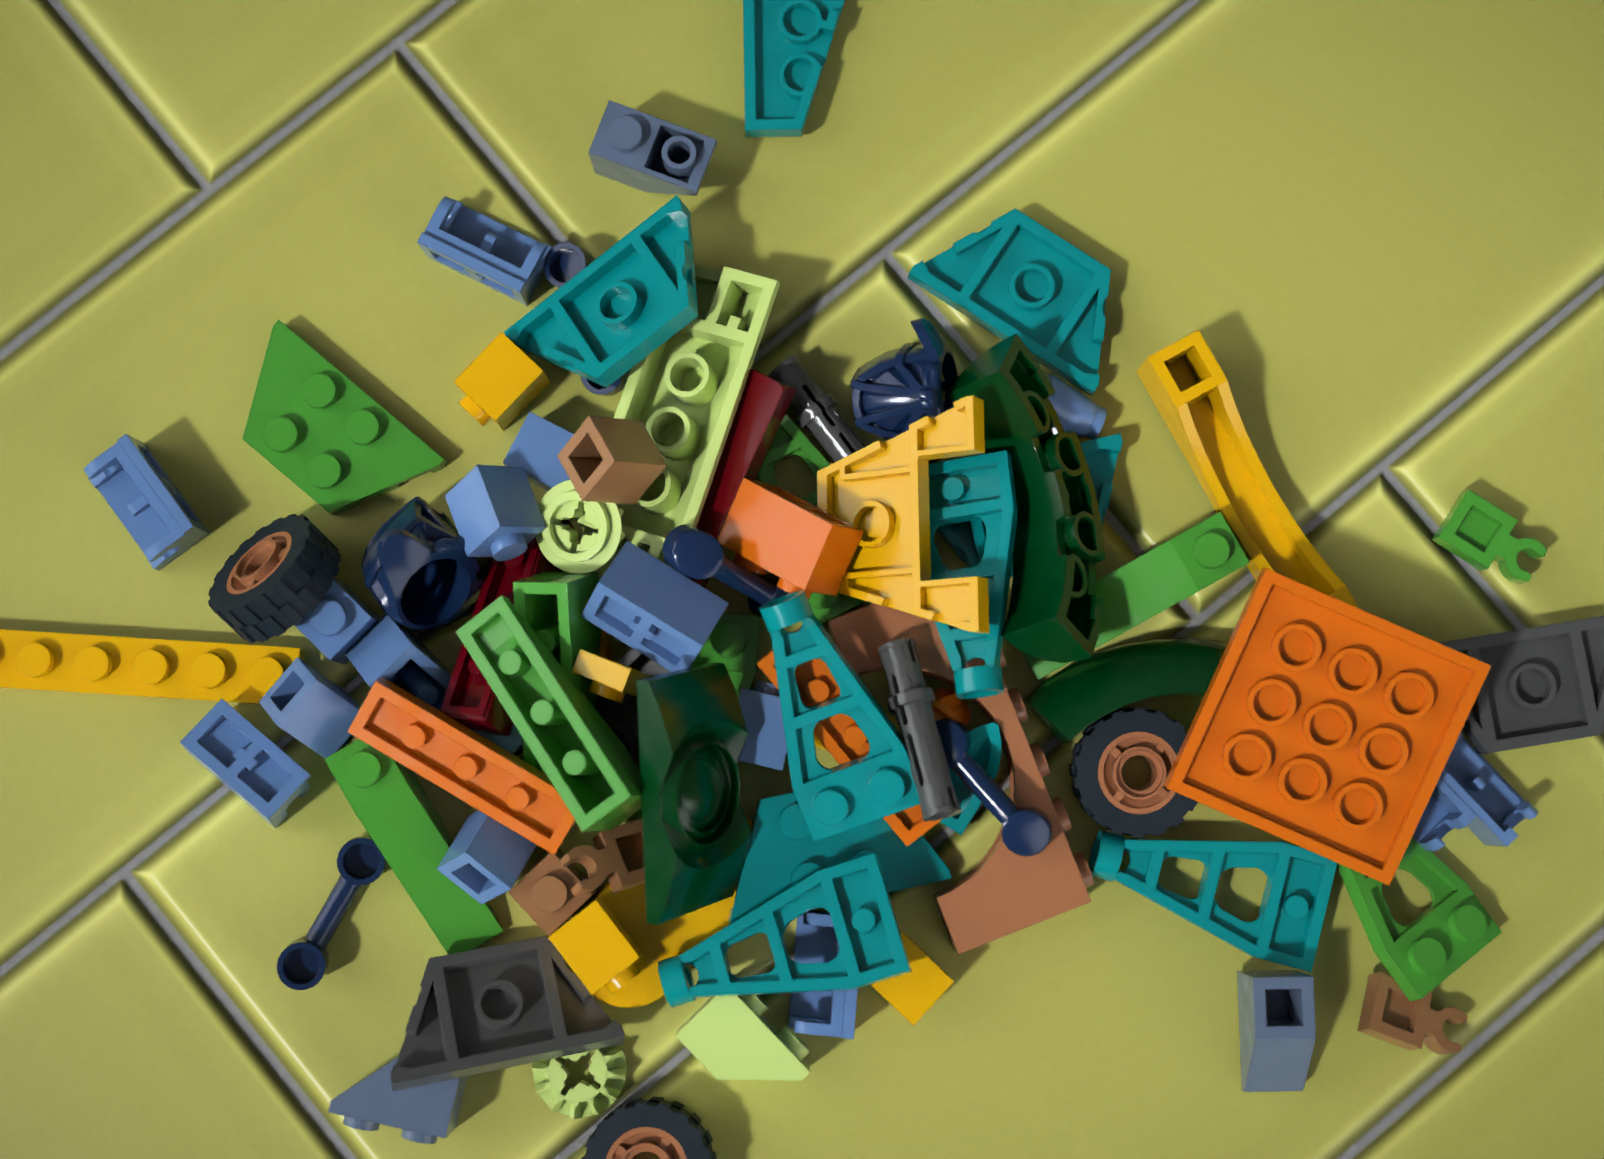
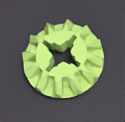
M567 480L552 487L538 505L546 528L536 536V540L543 555L554 566L569 573H589L598 571L599 568L616 557L615 552L619 543L626 536L622 531L621 521L624 510L618 507L616 503L582 501L571 480ZM584 510L586 511L585 521L594 524V527L599 528L596 533L583 535L580 542L578 541V531L570 528V525L563 524L562 520L581 517Z
M621 1045L594 1050L595 1053L590 1059L592 1063L588 1071L594 1076V1080L601 1085L600 1087L593 1082L588 1083L581 1080L576 1086L572 1085L570 1090L566 1091L564 1087L567 1084L566 1079L570 1071L563 1065L564 1061L559 1058L533 1062L531 1068L535 1092L541 1096L551 1111L569 1116L572 1119L599 1115L615 1102L625 1084L627 1063ZM589 1051L562 1056V1058L565 1060L569 1058L576 1062L582 1055L586 1056Z

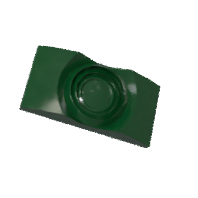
M712 662L637 679L646 923L659 925L732 897L743 870L752 831L739 802L740 778L737 763L746 742L748 731L735 687L724 663Z

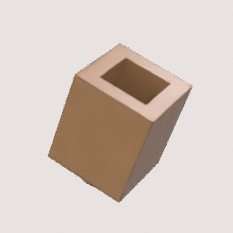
M590 415L557 455L581 500L589 502L635 504L667 466L642 421Z
M561 849L555 855L549 853L508 892L548 936L569 921L599 892L596 888L588 895L573 896L571 888L578 882L588 878L574 863L569 866H561L559 860L565 855Z

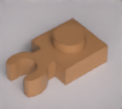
M642 818L616 826L611 831H600L592 838L595 848L588 845H579L572 848L559 860L562 867L569 866L572 863H579L588 872V879L578 882L571 888L573 896L590 894L604 882L605 878L608 879L613 894L644 884Z
M1378 972L1369 974L1357 1031L1409 1051L1422 1049L1424 1042L1432 1052L1446 1055L1461 1052L1462 1045L1452 1042L1445 1037L1443 1032L1444 1023L1452 1025L1466 1023L1467 1015L1454 1007L1431 1009L1432 991L1422 999L1409 1001L1391 975Z

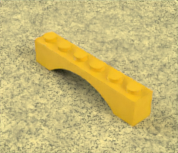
M1197 330L1147 357L1136 372L1217 513L1221 512L1250 563L1247 564V567L1255 581L1262 567L1359 608L1347 586L1312 546L1277 493L1246 432L1229 382L1200 331Z

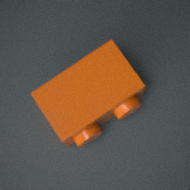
M743 478L717 540L721 545L736 553L733 560L735 563L747 570L762 575L769 571L780 577L777 583L780 589L788 593L804 590L807 599H809L812 592L836 596L864 531L777 485Z

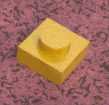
M580 649L572 672L592 680L588 691L619 703L623 702L626 693L637 696V679L651 677L649 674Z

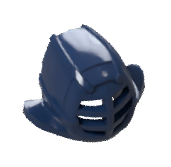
M924 318L911 321L921 344L919 342H909L899 349L887 351L866 362L855 372L850 383L852 387V407L856 418L854 423L859 429L862 428L866 432L885 440H890L909 430L910 424L926 416L935 417L954 407L953 402L947 396L948 391L958 378L953 352L939 330ZM942 391H946L944 403L942 399ZM943 458L930 460L929 464L941 462Z
M419 496L405 504L381 526L367 545L361 563L366 587L372 591L374 598L380 604L383 611L394 622L415 630H427L445 626L472 613L485 582V577L479 573L480 565L477 558L467 557L464 550L465 540L459 535L450 518L443 511L438 513Z

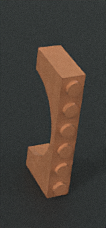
M874 603L828 621L827 626L834 643L858 676L885 671L877 650L881 645L897 639L914 638L922 674L938 679L955 688L954 671L934 621ZM1001 649L1000 667L1003 668L1007 664ZM980 658L972 659L967 663V668L985 666V661ZM1004 681L1003 693L970 700L978 706L990 723L996 722L999 724L1001 744L1008 768V796L1019 808L1031 806L1042 810L1051 821L1052 838L1048 846L1039 854L1033 856L1016 855L1004 844L1001 834L1003 825H1001L992 846L980 862L959 881L933 894L952 946L958 954L1091 902L1086 888L1094 885V880L1082 852L1072 854L1064 832L1072 830L1065 806L1060 797L1050 799L1042 779L1050 775L1044 753L1038 742L1028 744L1020 724L1028 720L1022 698L1016 688L1007 691Z

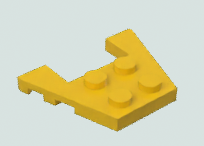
M966 396L953 402V408L935 417L926 416L910 424L909 430L886 442L878 440L817 471V507L864 531L837 593L958 627L969 632L986 634L989 633L987 578L973 576L931 580L929 461L985 453L984 400L976 396Z

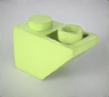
M759 995L710 997L678 1029L675 1035L717 1080L802 1081L811 1072L810 1063L804 1058L810 1052L808 1046L787 1025L778 1031L763 1014L769 1009V1006Z

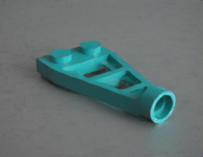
M1007 450L929 464L931 580L973 576L988 579L989 633L969 632L934 621L954 671L956 697L961 699L984 698L1004 692L1002 669L1000 667L1003 641L1001 633L1005 624L1018 518L1012 460ZM977 519L983 521L986 526V538L981 561L974 567L956 570L948 569L942 563L934 542L936 529L942 525ZM980 658L985 661V666L967 668V663L972 659Z
M795 591L762 605L759 610L772 639L792 789L813 841L822 840L919 805V797L915 782L913 781L910 769L911 763L903 743V737L813 614L805 591ZM800 621L803 624L795 632H788L783 629ZM817 658L827 664L840 688V695L808 707L802 702L795 677V669L799 664ZM839 713L845 714L857 723L867 737L870 750L863 757L832 768H826L819 763L816 756L814 728L820 720Z
M1100 830L1095 837L1088 866L1092 877L1110 882L1116 881L1250 956L1312 972L1337 863L1302 847L1278 841L1124 839L1123 836ZM1126 850L1129 854V864L1124 870L1119 871L1123 852ZM1165 858L1195 859L1204 864L1196 898L1188 899L1161 887L1158 878L1162 862ZM1229 868H1257L1266 875L1267 881L1257 919L1245 922L1218 906L1215 900V893L1219 877L1223 871Z
M875 853L813 873L683 954L658 962L661 985L671 1007L695 1001L696 998L855 990L912 972L879 860ZM817 907L826 909L830 913L839 943L838 955L835 959L826 963L801 964L795 962L789 957L783 938L787 925L810 909ZM758 933L766 934L775 961L774 969L769 973L747 977L734 976L731 973L727 958L729 948ZM690 965L694 966L699 974L696 985L689 967Z

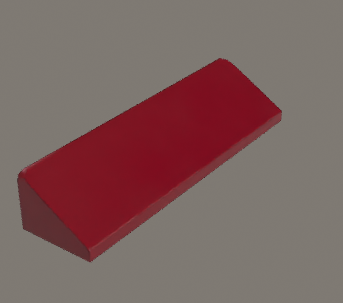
M751 368L697 528L718 539L743 478L756 479L796 389ZM686 576L704 588L710 577L707 579H694Z
M562 520L563 524L570 525V528L575 529L574 525L568 520ZM536 537L527 544V550L514 559L496 561L492 557L471 619L500 596H506L514 605V581L545 571L563 572V570L550 563L543 555ZM462 643L440 711L466 727L494 735L508 736L511 732L513 721Z

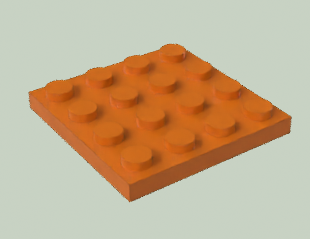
M1262 567L1164 785L1169 790L1390 886L1491 665Z

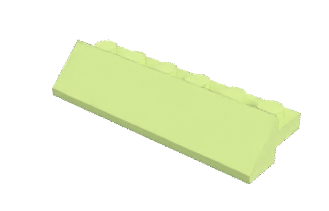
M694 264L699 316L631 368L614 418L642 421L667 466L635 504L616 503L618 507L624 510L621 521L622 531L626 534L619 543L615 552L616 556L626 541H629L668 565L663 556V544L670 531L683 524L697 527L780 286L778 280L725 266L723 271H718ZM584 510L577 521L579 525L584 527L582 536L596 533L599 528L594 527V524L585 521L586 511ZM613 560L607 562L598 571H594L598 572L599 581Z

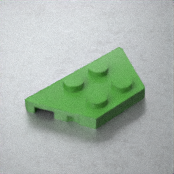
M278 320L273 325L242 439L327 512L336 515L359 505L363 499L373 495L380 496L399 488V484L429 471L435 473L447 465L448 462L285 324Z

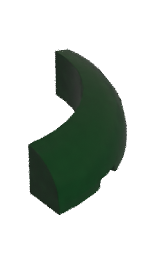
M1014 334L992 346L974 360L956 379L947 396L952 402L966 396H976L983 399L985 454L1007 450L1011 455L1018 518L1013 551L1011 600L1001 636L1018 650L1038 659L1060 663L1082 661L1093 656L1104 609V597L1096 595V563L1103 561L1105 558L1102 522L1096 492L1076 432L1074 430L1064 431L1059 417L1049 400V397L1055 394L1052 383L1020 337Z
M1187 637L1155 638L1126 643L1093 654L1092 658L1077 661L1042 682L1024 697L1022 701L1060 742L1071 741L1093 722L1133 702L1158 696L1185 695L1204 697L1228 643Z

